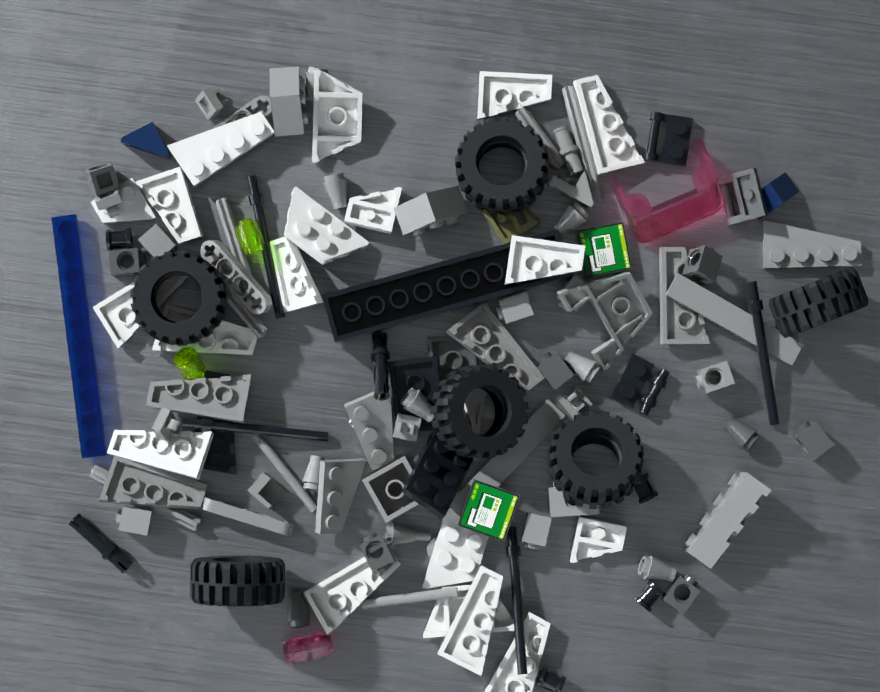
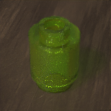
M252 218L239 221V226L235 227L241 251H244L245 256L264 251L263 245L265 243L258 221L253 222Z
M182 348L175 354L174 363L185 380H196V378L204 377L205 366L194 348Z

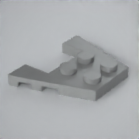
M629 272L556 292L568 312L573 311L588 300L591 301L611 339L591 351L595 361L598 362V366L604 372L611 366L610 362L616 355L619 356L624 350L623 346L628 340L637 334L653 314Z

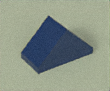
M154 122L123 136L121 139V143L125 146L170 160L171 154Z
M786 172L762 188L767 212L770 213L799 192Z

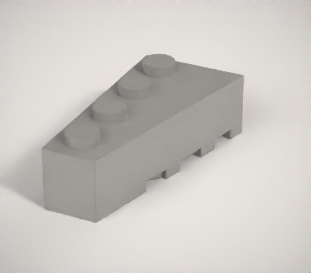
M740 472L739 475L735 473L727 484L729 486L727 492L719 494L713 503L716 506L711 514L706 513L699 522L701 528L696 534L692 532L684 543L687 546L684 551L710 569L730 545V537H735L744 527L745 521L743 519L745 516L749 517L758 509L760 503L758 499L763 494L767 497L772 491L748 472Z

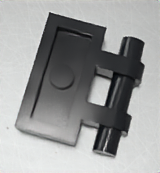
M632 354L611 397L633 408L637 400L641 401L643 404L639 412L648 416L651 408H655L658 402L656 398L661 389L665 388L667 384L666 379L670 372L661 368L658 375L655 376L651 374L655 364ZM646 381H649L653 385L646 396L641 391Z

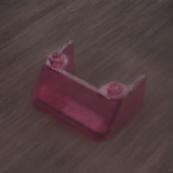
M702 138L692 145L701 164L692 174V180L696 189L651 207L649 200L643 194L635 193L625 197L616 175L609 179L608 182L631 235L638 243H649L712 216L721 210L723 199L717 173Z

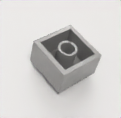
M406 456L401 457L362 480L386 523L419 505L401 492L413 470Z

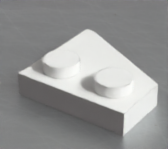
M134 178L119 185L122 195V202L117 204L120 215L110 218L106 208L99 211L95 200L91 201L92 206L104 224L142 220L152 221L157 219Z
M397 187L391 191L382 193L379 191L370 193L368 196L350 198L344 223L391 234L396 217L394 208L399 205L402 188Z
M579 515L570 562L575 563L581 559L602 556L604 553L622 551L627 525Z

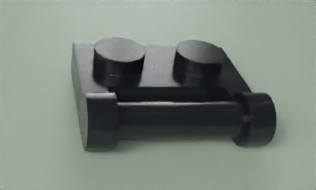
M650 112L649 120H651L647 151L643 155L644 161L685 167L693 118ZM660 122L667 123L663 155L656 154Z

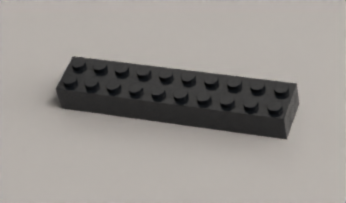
M558 229L528 237L561 242ZM510 242L323 294L322 298L334 341L339 343L569 279L571 274L567 273L505 285Z

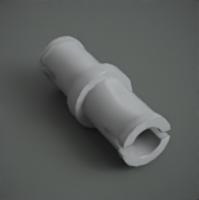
M562 126L555 129L553 134L561 150L559 154L564 158L570 176L583 173L585 170L577 154L578 147L573 144L568 127Z

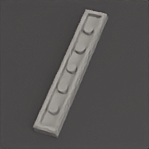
M679 273L676 274L665 294L666 296L757 347L751 314ZM763 322L768 354L792 366L804 344L791 337L784 338L780 335L779 330Z
M547 399L528 419V424H523L522 428L525 429L522 437L516 438L518 443L513 448H508L507 453L492 457L454 497L450 508L461 517L474 479L499 487L565 415Z

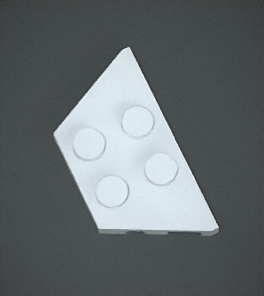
M314 68L312 163H316L331 154L342 151L348 146L361 142L363 93L318 68Z
M294 187L287 214L288 220L284 231L285 237L322 265L332 262L335 258L346 257L353 251L359 249L362 251L367 248L370 242L298 187Z
M450 507L440 525L437 540L422 584L424 589L473 581L481 564L488 536L458 526L460 517Z
M471 584L444 586L441 588L458 587L459 597L436 600L424 630L423 638L444 637L447 635ZM498 598L491 633L514 631V621L501 599Z

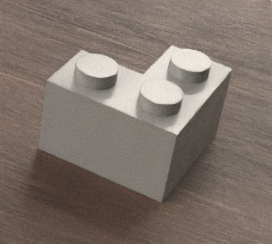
M299 66L270 69V102L275 137L304 134V124H309L308 111L302 108V105L306 104L305 76H300Z
M459 186L422 194L394 208L402 234L413 233L414 237L427 233L428 227L432 230L443 226V222H446L447 226L460 221V216L468 213Z

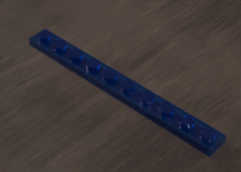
M76 214L51 217L81 457L83 459L106 456L107 448L78 219Z

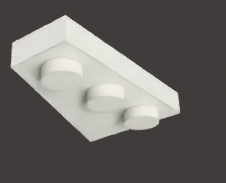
M480 71L477 120L550 101L552 75Z
M181 167L136 181V184L147 196V200L152 207L159 213L162 221L178 244L204 237L186 177Z
M512 235L505 285L582 271L585 246Z
M287 237L270 241L284 313L323 303L297 245Z

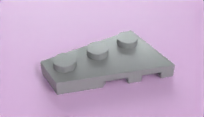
M390 386V397L387 400L379 401V394L376 400L374 392H371L344 404L372 471L394 462Z
M363 458L320 460L316 533L333 534L342 532L367 460Z

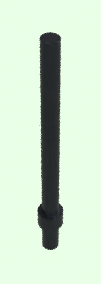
M256 175L247 176L250 192L248 199L250 206H253L275 318H284L285 313L262 207L264 203L263 195L259 192Z
M757 281L747 282L750 299L748 301L749 312H752L769 424L777 425L779 424L761 311L764 309L762 299H759Z
M182 417L181 427L201 429L202 432L216 430L328 441V432L215 421L208 417H202V419Z
M509 527L506 557H509L517 673L518 675L527 674L519 568L521 549L517 542L516 527Z

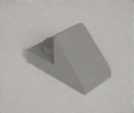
M585 171L575 187L571 185L572 181L562 175L558 177L553 175L548 184L549 188L574 202L577 201L583 207L591 209L594 202Z

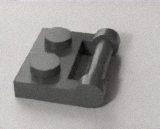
M757 168L715 179L716 186L720 188L727 216L725 219L726 226L768 215ZM732 182L734 185L741 215L737 216L729 188V184Z

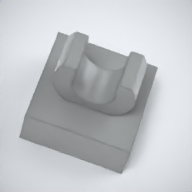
M209 87L203 90L195 99L207 120L214 118L228 102L227 99L219 101L217 95L221 92L220 89L212 90Z
M119 189L95 197V203L99 211L106 208L110 218L120 215L117 204L122 202V195Z
M578 386L558 401L573 420L574 415L583 413L593 405Z
M162 407L152 426V430L158 439L167 441L170 434L179 437L183 427L179 426L180 422L176 420L170 409Z
M398 413L393 437L417 442L422 418Z

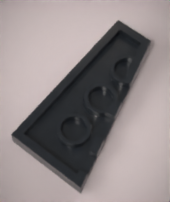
M205 370L204 378H220L222 376H230V374ZM212 418V420H215V421H225V420H219V419H213V418ZM195 428L194 432H202L201 429ZM211 430L214 436L203 469L237 475L234 432Z

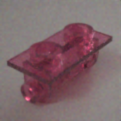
M315 632L308 637L291 638L284 642L283 655L285 656L286 663L294 665L309 661L308 652H312L313 659L330 656V653L334 652L331 634Z

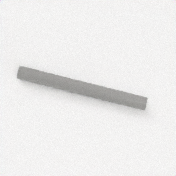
M252 435V439L310 512L317 509L316 502L303 489L301 483L262 435Z
M458 587L367 598L362 602V608L459 597Z

